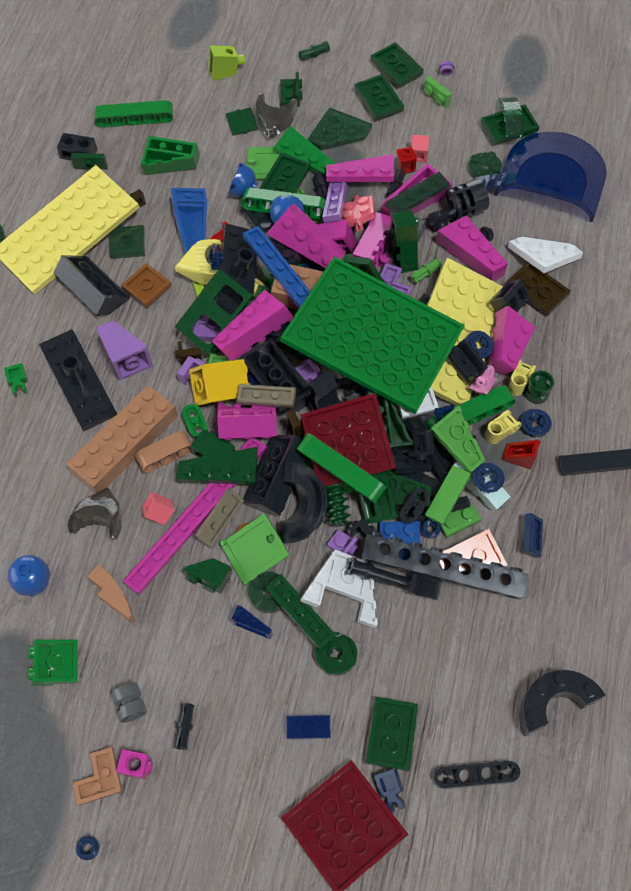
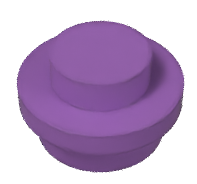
M443 61L439 65V71L442 75L453 73L454 64L452 62Z

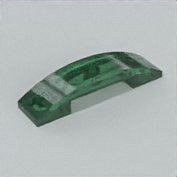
M499 97L500 109H503L505 119L504 129L506 138H523L522 113L518 99L516 97Z

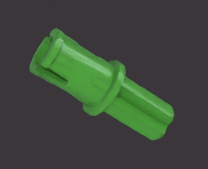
M435 258L428 264H423L419 270L412 273L410 276L412 282L418 283L442 267L440 259Z

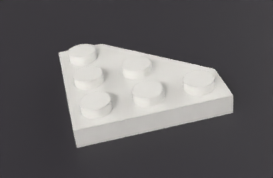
M519 237L509 241L508 244L509 249L543 273L581 259L583 252L575 245L549 240Z

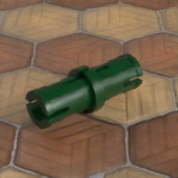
M327 41L317 45L313 44L309 48L299 51V58L301 61H304L311 57H318L319 54L330 51V45Z

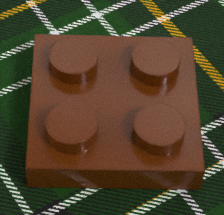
M146 263L121 286L124 291L148 308L172 284Z

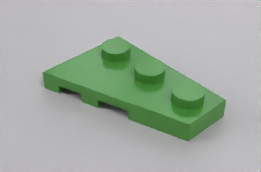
M457 406L430 430H432L433 435L467 472L471 473L485 461V458L476 439L472 437L469 425L462 416L460 406Z

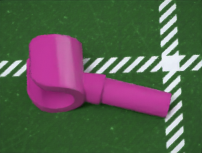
M386 246L384 254L380 256L379 265L384 267L385 263L390 264L391 259L387 257L390 250L389 246Z

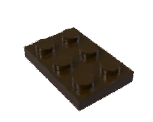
M529 262L507 281L511 282L521 279L530 295L527 302L546 316H549L571 293L570 289L547 273L541 272Z

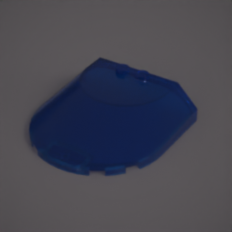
M553 131L531 134L518 141L510 150L499 181H502L501 187L495 189L494 196H498L499 192L509 189L530 191L577 205L590 217L589 222H593L606 181V165L599 152L579 137Z

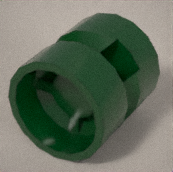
M538 370L531 374L525 390L527 400L534 404L546 402L554 385L552 375L543 370Z

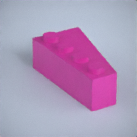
M264 290L212 342L230 361H233L252 349L251 345L264 341L266 339L265 336L273 330L277 332L281 329V325L287 321L290 323L294 317L284 304Z

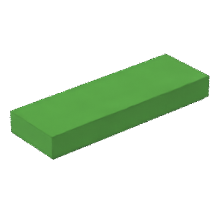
M453 465L427 510L425 517L444 525L469 481L471 473Z

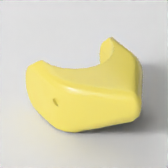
M217 239L196 242L177 263L175 271L199 284L207 285L217 270L210 266L206 259L221 252L222 242Z

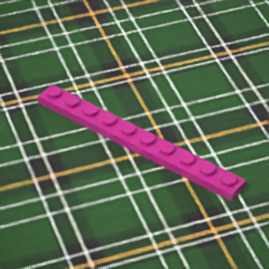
M253 437L240 450L258 447L259 459L264 454L267 446ZM209 483L123 580V583L140 595L206 520L227 488L233 489L237 484Z

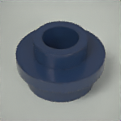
M430 519L422 523L421 532L426 538H436L440 534L441 526L439 523ZM432 527L434 531L429 532L427 528Z
M92 836L81 838L76 846L78 857L86 861L94 859L100 848L98 840ZM87 844L92 845V850L89 853L85 852Z

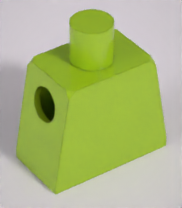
M210 46L208 71L213 81L236 75L238 65L246 63L245 55H237L233 46Z

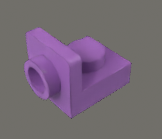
M189 356L177 372L179 382L186 385L190 380L189 369L203 365L204 362Z
M338 529L327 543V547L332 551L338 550L354 556L359 548L358 538H351Z

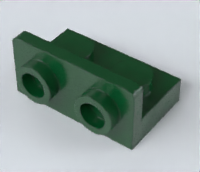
M296 72V79H280L281 107H300L303 93L302 90H299V88H302V78H299V72Z

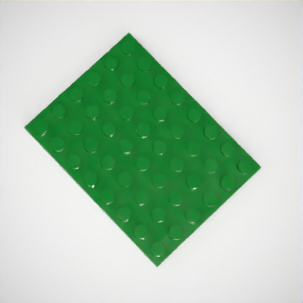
M334 256L282 334L280 341L416 414L465 325Z

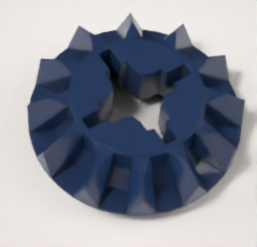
M472 331L466 337V341L481 359L488 357L492 353L493 341L485 332ZM480 340L481 348L478 350L476 343Z
M530 409L521 418L522 429L527 432V435L531 434L534 437H543L549 432L552 425L549 415L540 409ZM538 419H540L539 424L535 427H532L533 422L538 421Z
M492 463L480 464L474 470L472 476L474 486L488 494L497 492L505 481L501 468ZM492 473V481L485 484V477Z

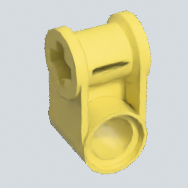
M520 359L508 385L512 395L520 396L524 393L530 376L536 369L535 365H528Z
M507 410L488 424L484 435L488 443L497 444L507 436L515 433L522 426V423L517 422L511 415V411Z

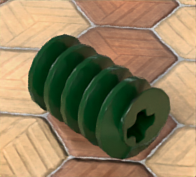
M334 484L325 487L327 501H329L327 509H330L326 512V516L331 517L327 520V524H331L332 527L345 526L352 523V521L346 520L351 514L345 512L350 506L344 505V502L348 501L349 498L342 496L347 493V490L341 489L346 484Z

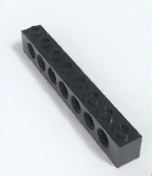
M371 532V535L367 534L365 537L361 561L413 574L415 572L422 576L441 579L445 582L517 600L524 598L528 574L523 573V569L517 567L503 568V564L497 562L483 563V559L471 557L470 559L462 558L463 554L451 552L450 554L442 553L443 549L431 547V549L422 548L423 545L416 542L406 544L403 543L402 539L391 537V540L383 538L382 534ZM379 546H387L389 554L382 555L379 552ZM400 550L408 552V560H402L399 557ZM420 555L428 557V565H422L419 562ZM440 560L447 561L449 565L448 570L440 568ZM460 565H465L468 568L467 575L460 573ZM480 570H485L488 573L487 580L480 578ZM501 575H505L508 578L507 585L501 584Z

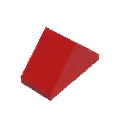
M530 440L507 443L502 460L531 470L541 441Z

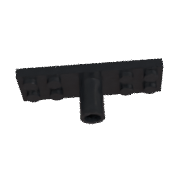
M226 223L224 226L220 269L254 295L257 254L243 238V233L250 229ZM229 285L224 286L216 298V304L229 315L234 314L243 302V297Z
M73 329L39 344L83 431L91 429L117 415Z

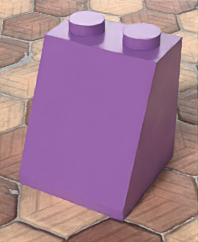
M115 321L104 323L96 328L119 381L153 367L146 344Z

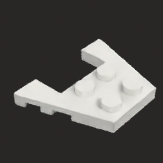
M334 550L300 601L318 608L321 605L324 589L360 601L361 607L357 622L372 628L377 627L378 621L375 618L376 601H374L373 597L374 580H364L361 576L355 574L348 575L346 573L347 565L350 558L354 556Z

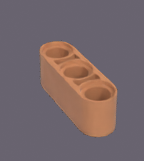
M178 431L139 450L135 454V458L142 471L150 473L189 454L192 444L184 431Z

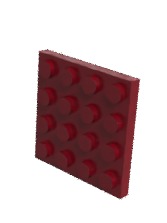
M375 393L300 414L305 435L307 433L313 435L371 476L396 469ZM312 461L316 475L323 481L325 487L344 483Z
M352 760L281 817L333 891H345L409 835Z

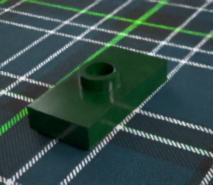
M71 154V160L75 169L90 170L95 165L104 170L108 168L105 154Z

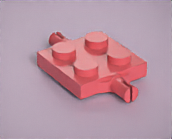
M356 195V197L353 196V202L344 203L341 220H347L350 227L356 226L357 231L363 230L365 222L376 218L372 195L361 198Z

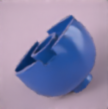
M240 162L228 194L243 198L245 190L247 188H256L258 182H255V173L252 168Z
M292 195L276 197L270 208L271 220L275 224L293 203L305 213L303 202Z
M24 555L17 558L10 565L7 578L11 588L16 593L30 597L40 594L48 586L51 572L48 565L41 558L34 555Z

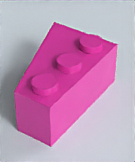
M347 220L317 224L346 251L345 254L353 255L357 247V240Z
M509 306L495 312V318L497 319L496 326L493 328V333H495L493 351L490 354L488 364L493 366L495 371L502 376L516 369L535 329L534 325Z
M218 402L219 439L271 438L272 436H277L276 408L252 405L251 408H243L241 404L237 403L232 407L224 406V402Z

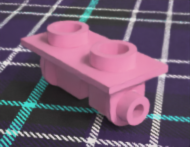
M487 365L488 368L473 381L469 389L479 394H488L497 378L493 377L495 373L494 367Z

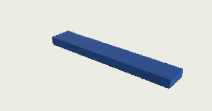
M259 226L244 232L243 238L300 309L311 291Z

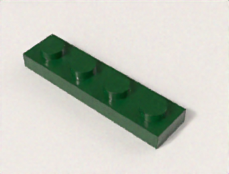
M282 574L265 587L268 593L320 651L336 637V634L311 606L300 601L302 596Z

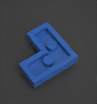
M420 521L412 524L405 522H380V534L383 535V538L391 540V537L402 539L403 543L411 544V542L421 544ZM400 550L401 559L408 560V552Z

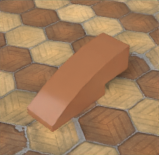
M98 564L87 576L91 583L101 590L97 594L102 602L133 624L135 619L127 598L111 575Z

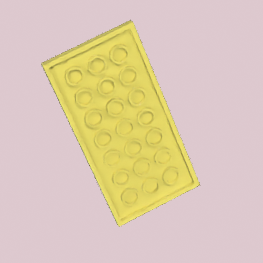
M95 165L0 243V260L35 295L57 277L53 272L61 255L82 256L139 209V204Z
M447 258L444 261L427 306L465 325L454 345L456 346L464 338L466 339L472 331H483L489 336L493 333L497 318H495V310L490 301L503 286ZM480 340L476 343L478 350L481 348ZM446 359L432 384L434 395L457 406L470 399L473 390L469 388L473 381L467 385Z

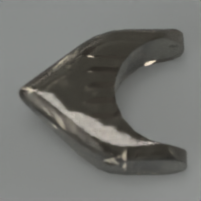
M259 93L256 101L257 122L266 138L271 140L288 129L293 123L297 111V99H292L289 104L278 108L265 104L264 94Z
M108 487L81 500L75 506L68 519L69 533L76 534L80 528H85L87 525L100 524L110 528L111 539L116 540L122 529L121 507Z

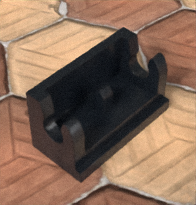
M465 338L452 348L447 357V361L467 385L488 368Z

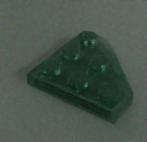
M329 107L307 140L320 150L365 140L372 130L373 124Z

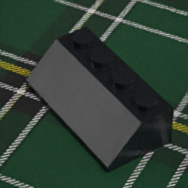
M61 255L53 273L95 315H110L130 299L88 256Z
M272 338L240 356L241 359H244L248 369L260 385L296 388L294 408L278 407L280 412H287L292 409L299 411L310 404L306 396L309 390H305L307 383Z
M277 435L271 437L257 467L255 485H249L242 504L269 515H281L285 509L288 497L293 491V485L284 481L285 461L304 464L308 458L297 450L302 439L296 435Z

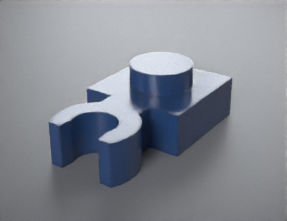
M397 768L374 775L380 797L387 796L388 801L386 805L390 811H395L394 802L398 804L400 810L404 809L405 802L398 794L404 790Z

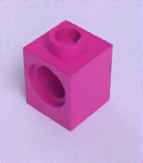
M122 749L116 772L123 776L146 780L147 775L151 774L153 761H151V757L148 754ZM135 760H140V768L136 771H132V762Z

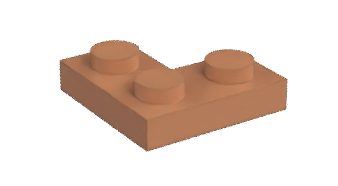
M112 747L91 753L94 776L73 782L78 806L123 792L119 774L116 772L117 763Z

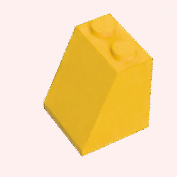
M244 359L203 364L189 369L195 404L201 406L236 400L239 384L250 385L247 379L248 369Z

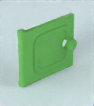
M248 147L246 165L254 171L255 180H265L280 155L273 151L274 147Z
M266 513L228 539L220 542L244 586L290 556Z

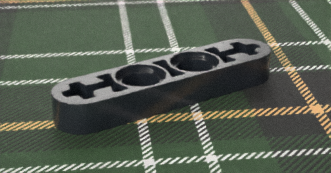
M513 761L439 768L435 772L433 780L440 789L506 784L515 782L519 778L520 768ZM496 766H499V771H505L510 766V769L515 770V773L512 775V778H509L508 774H501V780H498ZM484 768H490L493 771L494 777L492 780H485L482 777V770ZM455 770V779L458 784H454V779H449L446 781V784H443L441 780H438V777L441 776V772H445V776H453L452 771ZM462 770H468L471 773L472 779L470 782L466 783L460 779V772Z

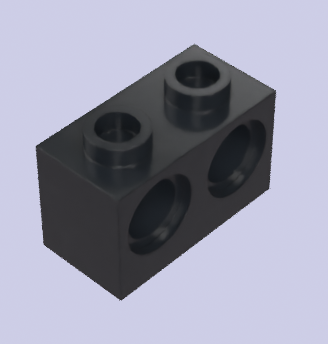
M68 133L62 134L57 145L60 158L72 161V153L96 154L98 150L94 138Z
M518 279L507 282L490 303L495 312L506 306L518 312L526 305L530 295L522 280Z

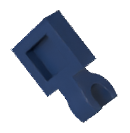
M498 174L475 178L480 179L484 183L487 191L490 188H500L502 181H497Z

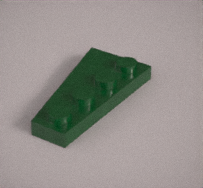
M258 447L179 461L177 481L255 485Z

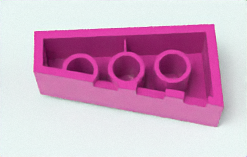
M427 163L383 202L380 213L391 216L393 213L412 209L414 214L443 199L444 192L452 188L453 183Z
M294 203L267 233L270 237L324 268H327L334 256L341 259L346 253Z
M378 212L375 213V219L369 220L368 227L353 252L354 257L372 259L376 268L379 265L380 256L384 254L389 242L391 216Z
M467 216L438 230L436 244L440 247H445L451 255H456L461 259L460 262L472 267L474 272L492 281L505 276L508 263Z

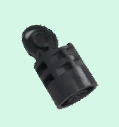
M477 178L447 189L444 192V204L447 212L443 208L428 214L427 224L433 226L434 230L449 225L448 220L457 221L464 216L469 217L489 208V195L484 183Z

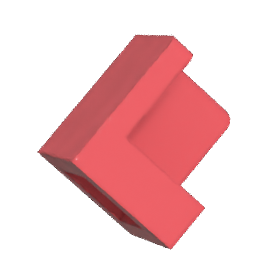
M412 135L411 146L417 157V162H427L429 136Z
M154 492L150 493L142 506L144 517L162 525L167 523L175 511L172 500Z

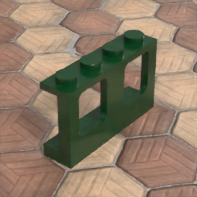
M218 269L175 325V328L207 354H216L220 350L213 342L207 344L192 331L195 324L202 315L206 314L221 327L219 332L221 333L256 297L224 271ZM226 285H229L243 297V302L232 315H229L215 303V298Z

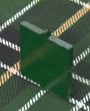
M251 107L226 113L233 136L258 130Z

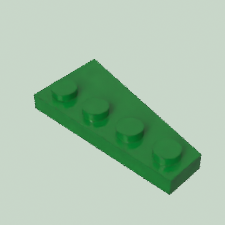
M291 126L273 148V151L278 154L284 153L311 163L310 171L314 173L320 172V175L322 172L325 179L327 165L336 164Z

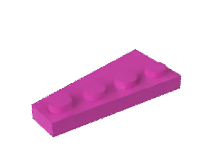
M393 154L327 165L326 182H394Z

